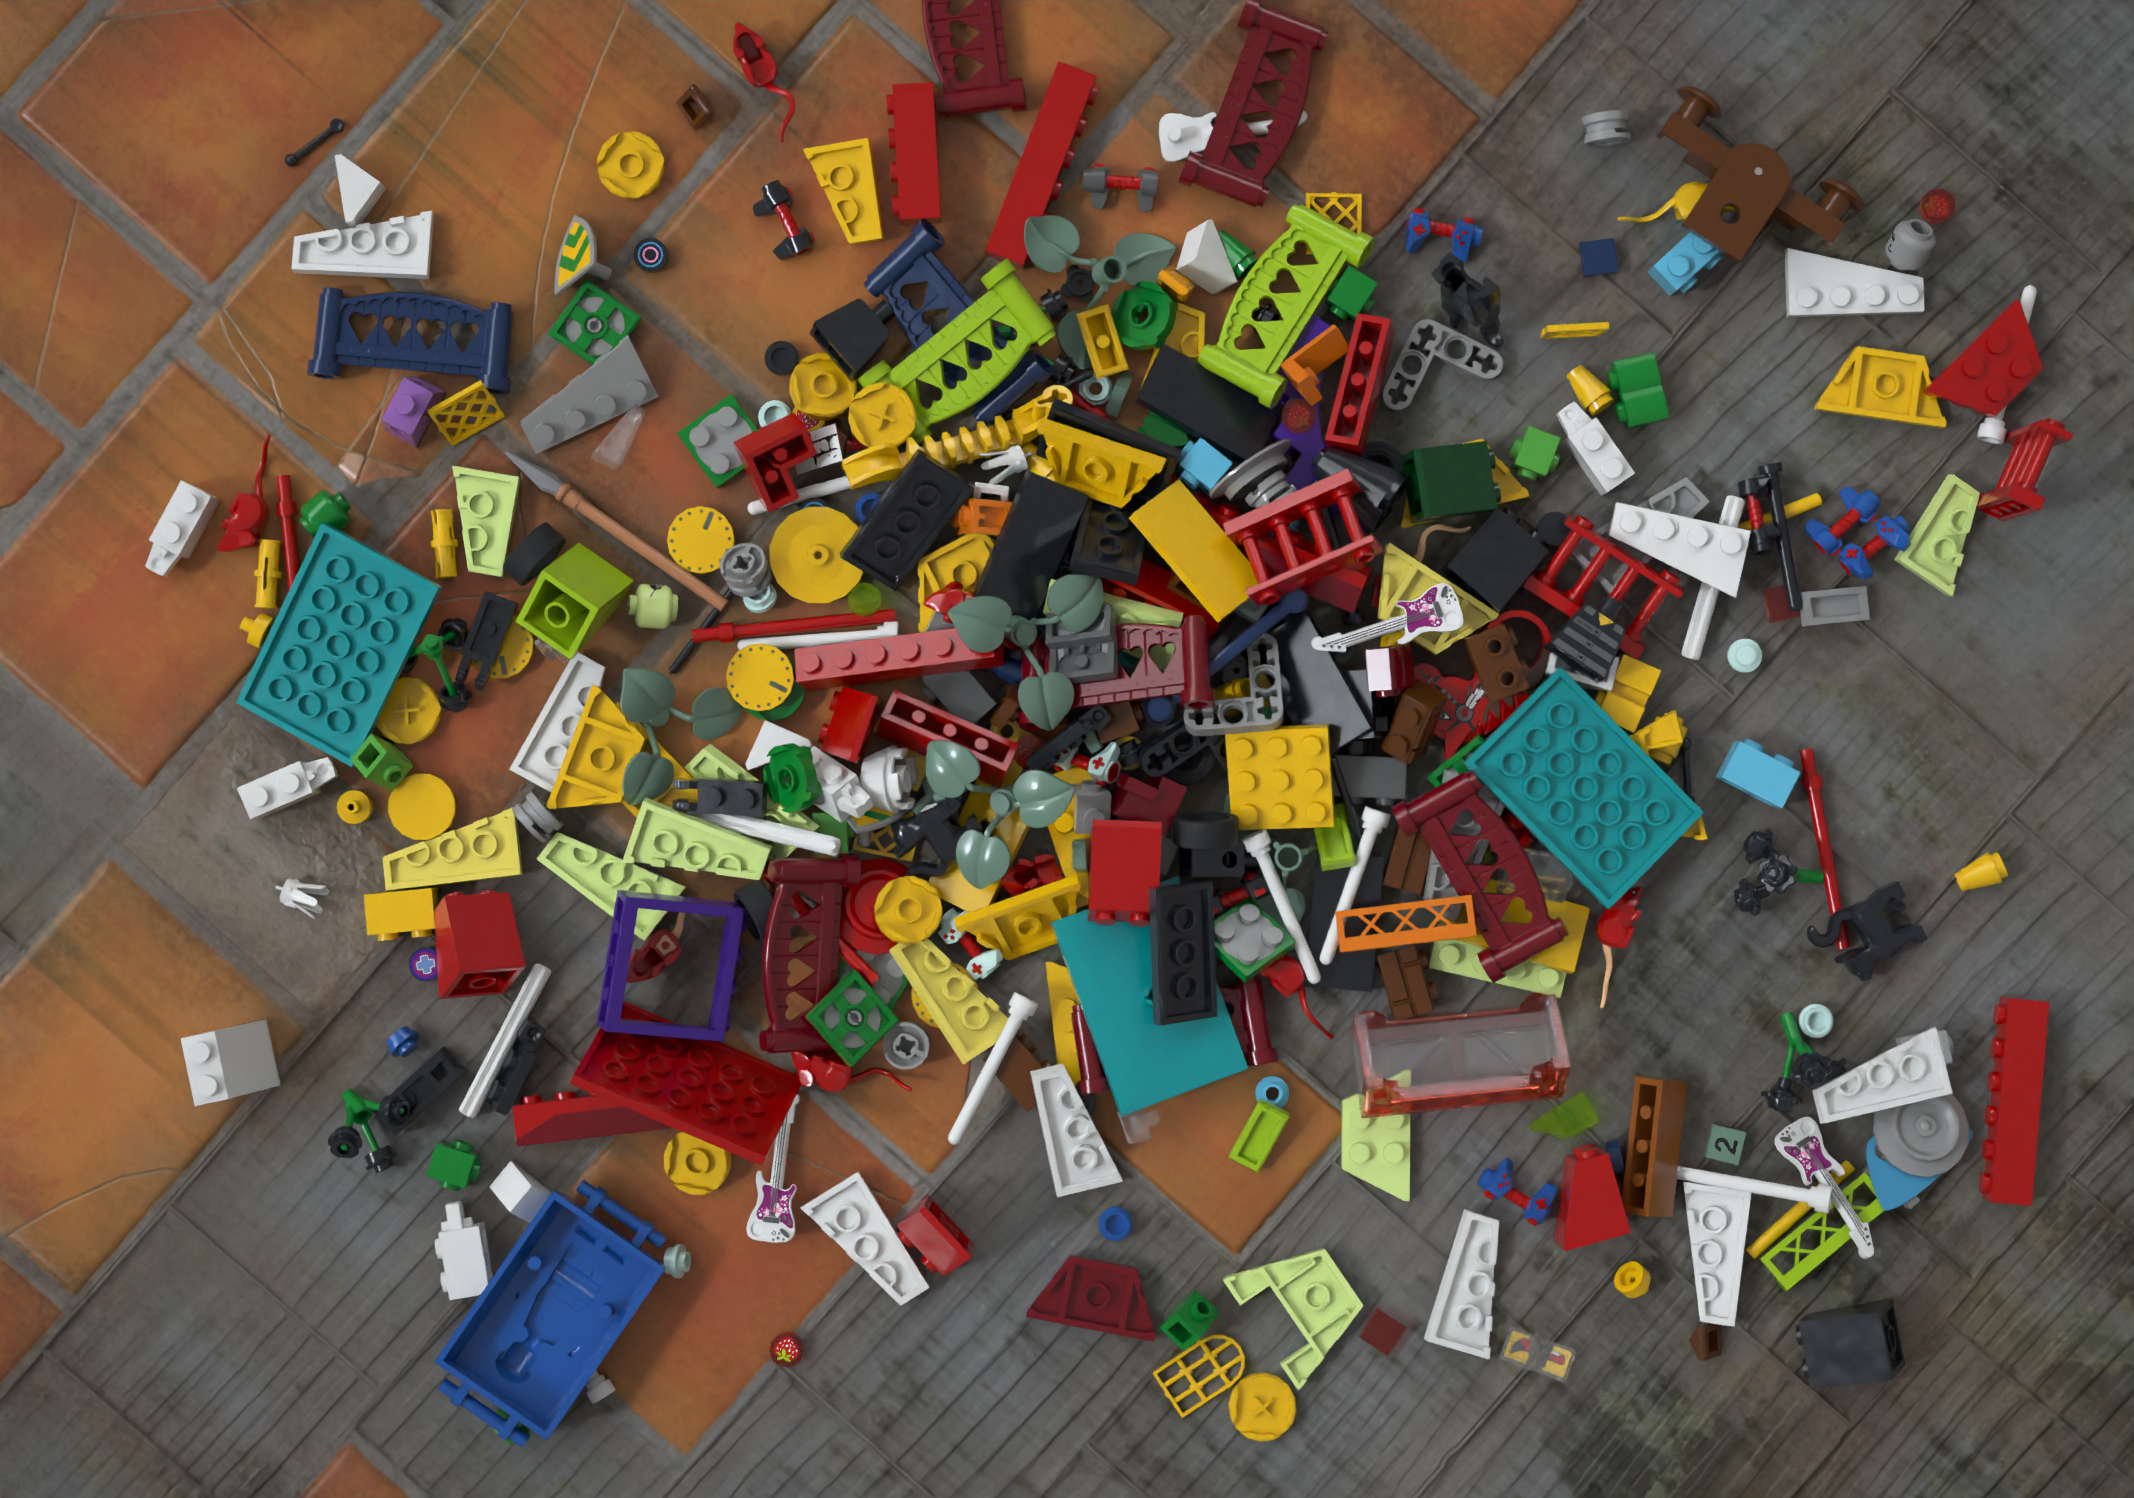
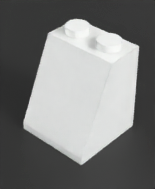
M267 1019L181 1038L195 1106L231 1099L281 1085Z

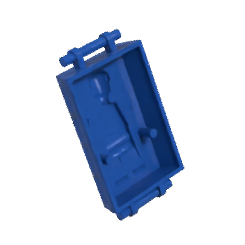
M584 1179L575 1191L589 1200L587 1204L582 1206L567 1194L555 1190L552 1191L434 1361V1363L463 1382L458 1387L445 1378L439 1386L438 1390L451 1398L450 1403L458 1408L461 1405L497 1430L499 1437L505 1441L510 1439L521 1448L530 1436L516 1427L518 1423L521 1422L545 1440L549 1439L666 1269L661 1259L641 1245L646 1239L660 1249L667 1237L654 1228V1223L648 1219L643 1221L608 1197L606 1190L600 1186L595 1188ZM599 1206L635 1231L636 1235L634 1238L630 1239L595 1215L594 1211ZM470 1390H475L511 1415L509 1419H504L469 1394Z

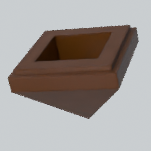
M695 84L691 85L676 102L694 130L698 129L713 113L711 100Z
M1707 1323L1698 1326L1689 1341L1699 1361H1706L1720 1356L1722 1353L1719 1324Z

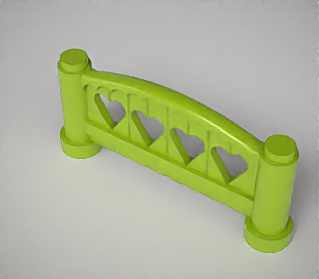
M1294 204L1286 217V222L1290 224L1289 230L1282 234L1263 253L1248 272L1228 309L1217 345L1206 344L1198 358V362L1202 363L1204 368L1259 397L1258 402L1270 409L1277 405L1288 383V379L1277 374L1281 368L1280 364L1288 357L1345 263L1347 262L1357 268H1361L1368 259L1375 244L1374 237L1364 232L1357 234L1304 205ZM1304 242L1308 244L1318 264L1292 266L1287 262V258L1295 253L1294 247L1297 243ZM1282 270H1287L1294 278L1300 292L1275 294L1269 288L1272 283L1277 281V274ZM1270 298L1276 305L1283 320L1257 322L1253 320L1252 314L1260 309L1259 303L1262 299ZM1247 326H1252L1259 334L1265 348L1239 350L1234 344L1237 339L1242 337V330Z
M1008 258L980 279L989 290L894 369H891L886 361L882 360L858 379L863 388L876 383H888L899 387L907 393L913 401L916 411L915 428L910 437L918 445L924 441V436L932 435V432L929 430L930 425L966 410L999 386L1019 364L1031 344L1037 342L1041 347L1057 335L1053 330V324L1013 272L1016 269ZM992 319L1011 326L1017 331V338L1015 340H1008L1004 349L998 348L994 343ZM967 340L988 347L992 351V358L988 361L983 360L979 369H975L970 365ZM942 360L963 367L967 371L966 380H958L957 386L954 389L947 387L945 384ZM918 380L939 387L942 390V399L933 400L931 408H925L921 405Z

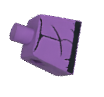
M418 376L404 377L382 418L386 432L418 448L433 420L427 410L442 402L447 391Z

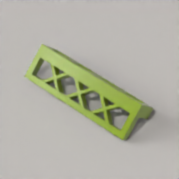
M1864 1172L1843 1189L1842 1193L1845 1197L1848 1195V1202L1853 1210H1861L1857 1213L1861 1222L1869 1224L1884 1209L1881 1207L1877 1196L1866 1207L1852 1205L1853 1190L1863 1182L1876 1196L1872 1181ZM1832 1202L1830 1210L1836 1208ZM1816 1212L1761 1257L1760 1260L1777 1279L1776 1282L1784 1291H1788L1851 1238L1849 1235L1851 1230L1846 1223L1840 1228L1826 1227L1827 1213ZM1822 1217L1821 1226H1811ZM1806 1229L1821 1231L1820 1245L1814 1250L1800 1249V1237ZM1826 1231L1834 1232L1825 1240ZM1796 1239L1795 1248L1786 1247L1789 1243ZM1780 1251L1795 1252L1794 1266L1782 1275L1770 1259ZM1799 1253L1808 1254L1799 1261Z

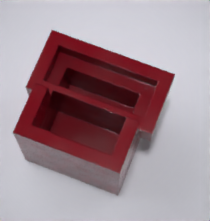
M1119 772L1117 779L1111 783L1115 785L1111 794V814L1127 821L1162 822L1161 836L1166 837L1187 787L1163 776L1152 777L1148 775L1146 782L1143 783Z

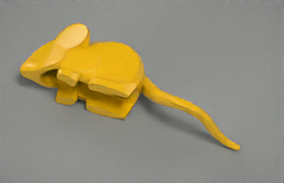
M1690 182L1684 184L1662 208L1652 215L1640 218L1618 217L1617 220L1634 223L1649 222L1659 218L1672 207L1677 220H1685L1708 183ZM1724 206L1720 214L1722 211L1734 212L1737 210L1732 206Z

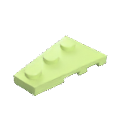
M452 466L458 494V508L460 509L462 520V534L468 571L504 578L503 564L508 556L521 478Z
M1948 474L1909 535L1910 547L1906 551L1900 550L1894 560L1945 595L1953 597L1956 586L1953 584L1957 568L1961 567L1964 554H1961L1966 534L1970 533L1980 492L1954 474Z

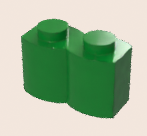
M1653 352L1613 361L1610 364L1611 370L1606 373L1610 390H1616L1619 403L1614 404V409L1619 424L1624 423L1625 429L1629 430L1663 422L1669 418L1660 374Z

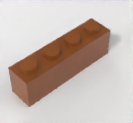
M1635 1076L1622 1193L1625 1213L1645 1217H1673L1687 1091L1686 1081L1662 1077Z

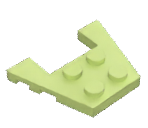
M1325 1248L1222 1278L1240 1306L1270 1286L1303 1333L1308 1344L1280 1362L1298 1390L1303 1387L1313 1370L1322 1362L1326 1353L1364 1306Z

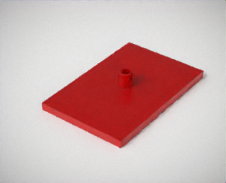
M623 1001L620 1019L674 1023ZM600 1028L570 1082L573 1086L763 1166L801 1087L797 1074L719 1041L606 1032L602 1028Z

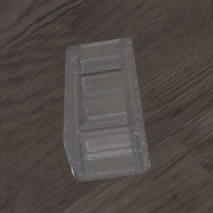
M637 404L631 407L596 448L590 458L615 471L620 470L646 415V410Z

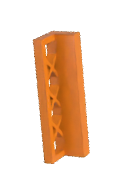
M1472 895L1335 911L1341 953L1478 937ZM1466 903L1468 923L1453 925L1443 917L1452 904ZM1445 905L1440 913L1431 908ZM1427 908L1437 916L1428 928L1419 929L1409 921L1417 909ZM1410 910L1406 917L1397 911ZM1392 912L1403 920L1394 932L1385 933L1374 925L1383 913ZM1376 914L1372 921H1369L1363 915ZM1358 916L1368 924L1360 936L1346 938L1343 918ZM1440 919L1447 924V926L1434 927ZM1405 924H1408L1410 927L1414 929L1400 931ZM1371 928L1375 929L1377 932L1380 933L1366 935Z

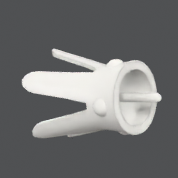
M1018 444L1011 446L1006 451L981 453L980 456L1004 454L983 462L981 468L987 470L1005 465L1009 466L990 480L989 484L996 485L1013 473L1027 470L1026 457L1031 456L1032 453L1024 454Z
M290 877L286 880L283 887L275 886L276 889L281 890L280 903L292 908H298L313 919H315V916L306 909L316 913H322L323 909L317 904V899L305 893L327 895L330 892L328 889H325L326 886L300 883L298 879Z

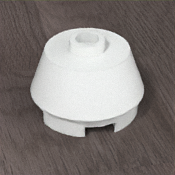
M892 745L864 758L859 782L861 788L871 797L874 807L899 813L900 810L911 809L914 806L915 800L910 798L912 785H918L915 759L907 758L906 756L908 748H897L895 745Z

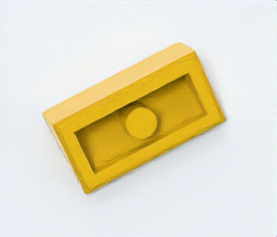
M1106 304L1076 314L1096 379L1129 369L1109 305Z

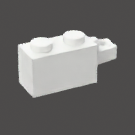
M1575 401L1556 414L1567 435L1563 442L1601 496L1635 474L1597 417L1592 420Z
M181 480L149 538V541L153 542V546L145 567L166 577L181 557L189 559L220 499Z
M813 746L810 748L817 780L822 787L820 798L814 799L813 804L841 823L851 815L860 818L866 811L874 807L871 797L861 788L857 774L817 747Z
M331 757L311 762L298 761L242 785L237 790L249 818L261 819L321 793L320 787L336 778L338 773Z
M462 1201L447 1203L445 1205L447 1221L441 1222L442 1231L438 1233L439 1238L435 1239L436 1255L438 1259H443L445 1272H441L440 1276L443 1292H448L449 1300L481 1295L493 1278L484 1222L474 1224L472 1217L465 1218Z

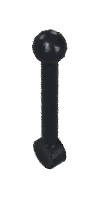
M338 118L333 119L327 130L295 154H288L285 157L286 165L289 167L296 166L298 159L331 134L342 132L344 130V123Z
M1685 737L1681 745L1684 792L1695 803L1696 800L1691 795L1689 749L1692 746V742L1688 737Z

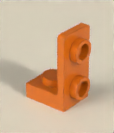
M1332 325L1282 362L1280 366L1292 386L1313 406L1323 398L1316 387L1320 383L1316 375L1348 352L1349 346L1336 325Z
M976 498L966 499L950 520V526L954 527L953 534L998 536L1013 502Z

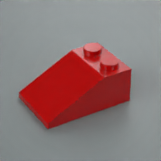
M845 686L842 687L841 692L835 691L829 706V710L834 711L830 724H823L818 738V742L823 744L821 751L861 764L883 700Z
M929 1195L898 1222L897 1227L901 1231L897 1235L910 1249L914 1246L919 1249L924 1255L921 1261L932 1273L939 1271L945 1276L972 1257L974 1243Z

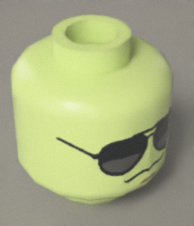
M640 584L636 589L635 595H629L627 613L628 615H634V621L638 627L666 629L671 621H676L678 596L677 594H672L669 586Z

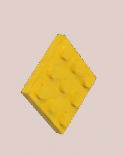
M1329 724L1279 726L1271 731L1225 734L1231 814L1238 817V830L1334 827L1335 813Z

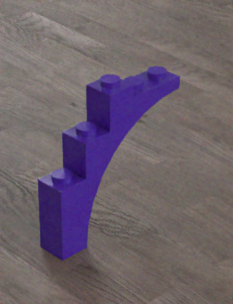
M1313 315L1286 359L1328 329L1330 325ZM1280 368L1277 374L1288 379L1283 369ZM1324 370L1316 375L1320 381V383L1316 385L1319 392ZM1288 379L1286 389L1279 402L1286 404L1289 401L1292 404H1298L1306 408L1310 413V418L1307 422L1309 425H1302L1297 429L1296 427L1292 428L1287 424L1286 415L1272 436V439L1278 442L1290 438L1292 441V445L1285 454L1292 457L1295 453L1300 457L1288 473L1286 482L1300 490L1311 485V481L1317 479L1313 475L1315 467L1312 466V462L1322 448L1325 450L1326 448L1321 436L1319 401L1311 406ZM1338 504L1330 505L1333 516L1335 513L1342 516ZM1361 525V528H1362L1363 532L1365 531L1366 533L1371 534V532H1369L1368 530H1366V529Z

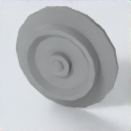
M1290 438L1271 444L1241 463L1209 492L1210 498L1215 499L1226 495L1232 502L1255 491L1261 482L1287 465L1288 461L1284 454L1292 445Z
M1952 1094L1875 1111L1873 1133L1880 1152L1892 1166L1908 1175L1928 1178L1946 1173L1961 1160L1968 1146L1969 1124L1961 1104Z

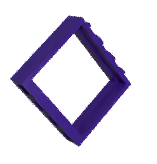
M617 890L596 1024L606 1032L723 1042L724 1033L729 1030L731 1023L728 1009L730 999L734 998L736 992V981L733 978L735 966H738L741 961L742 951L739 941L741 932L745 931L747 925L745 909L736 902ZM638 908L726 917L708 1026L620 1019Z

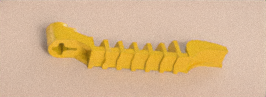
M1052 385L1046 388L1042 395L1017 409H1013L1011 420L1005 421L1000 415L995 416L994 425L987 427L983 421H979L975 431L969 432L965 426L960 427L959 435L951 437L948 432H943L941 441L934 442L930 435L924 436L922 447H919L916 441L910 437L907 438L906 450L902 453H899L895 444H879L842 460V467L850 483V488L853 490L880 481H894L917 449H920L948 468L954 469L958 464L965 462L971 464L973 460L978 458H991V455L980 456L981 453L1006 451L1011 446L1017 444L1024 448L1027 443L1040 435L1038 434L1037 426L1041 418L1047 419L1054 399L1056 398L1072 405L1073 396L1066 387Z

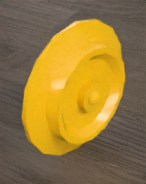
M806 507L790 514L776 528L769 546L770 567L777 583L791 597L807 603H830L846 596L859 583L863 571L840 558V552L859 527L844 513L829 507Z

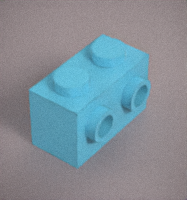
M1690 232L1647 272L1671 296L1678 289L1685 293L1698 281L1694 275L1703 266L1710 270L1723 256L1719 253V250Z
M1200 437L1196 444L1190 440L1182 449L1177 471L1181 473L1179 480L1191 490H1196L1198 487L1209 496V492L1226 475L1233 463Z
M1746 738L1744 743L1734 741L1715 778L1775 809H1782L1801 773L1792 768L1794 762L1779 754H1776L1774 758L1762 752L1764 747Z

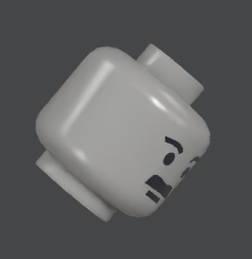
M1911 219L1901 221L1896 225L1886 242L1885 252L1891 264L1899 270L1920 269L1926 264L1933 252L1936 238L1930 225L1922 220Z

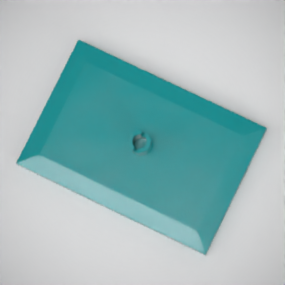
M321 523L236 703L350 767H354L355 765L350 759L369 735L372 734L443 587L327 523Z
M1558 667L1463 762L1470 771H1475L1481 783L1606 909H1610L1704 813L1561 667Z
M1179 876L1160 882V886L1179 884L1181 881ZM1088 909L1050 922L1120 1116L1248 1069L1217 981V1017L1162 1026L1154 1024L1150 925L1136 927L1130 925V922H1116L1114 925L1109 926L1098 925L1095 921H1088Z

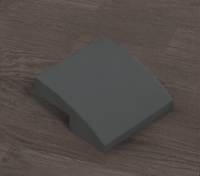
M1112 605L1102 606L1093 624L1079 632L1066 630L1061 620L1055 624H1046L1045 644L1050 649L1049 672L1057 671L1064 674L1072 684L1118 678L1117 632ZM1047 613L1046 618L1054 617L1056 614Z

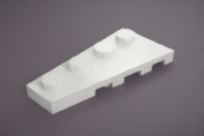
M431 210L420 212V215L404 218V216L389 218L390 221L376 224L368 222L358 224L355 228L344 230L332 229L295 236L291 269L294 273L429 279L434 213Z
M1785 249L1787 317L1914 314L1924 312V281L1922 277L1795 249Z
M1616 502L1608 536L1736 598L1751 531Z
M578 653L569 661L509 770L552 792L592 685L600 688L602 686L606 671L605 666L581 653Z
M1936 1027L1927 1029L1812 1090L1820 1124L1953 1094Z
M1064 1064L1030 1071L1057 1197L1123 1182Z
M859 1171L801 1206V1209L830 1238H833L855 1262L859 1263L900 1306L930 1288L926 1278L903 1241L897 1235L898 1233Z
M1683 1181L1700 1322L1734 1327L1751 1193Z
M1464 1209L1424 1339L1428 1342L1489 1360L1491 1351L1489 1337L1493 1321L1491 1307L1492 1296H1494L1495 1291L1493 1277L1494 1265H1496L1499 1231V1220Z

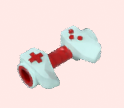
M1110 742L1102 752L1090 758L1078 754L1079 746L1073 750L1067 746L1058 754L1060 760L1054 764V769L1059 772L1063 770L1068 771L1072 766L1087 770L1097 785L1104 786L1106 783H1113L1119 775L1120 764L1117 759L1120 754V748L1115 742Z
M953 907L941 917L940 924L942 929L938 934L946 944L959 941L972 957V960H970L966 967L967 971L975 980L980 977L984 979L1001 965L1000 962L1003 960V956L999 949L984 952L968 931L959 932L954 918L968 912L963 911L960 914Z

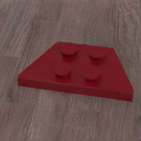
M1069 1255L1028 1308L1026 1314L1028 1318L1155 1342V1332L1137 1268Z

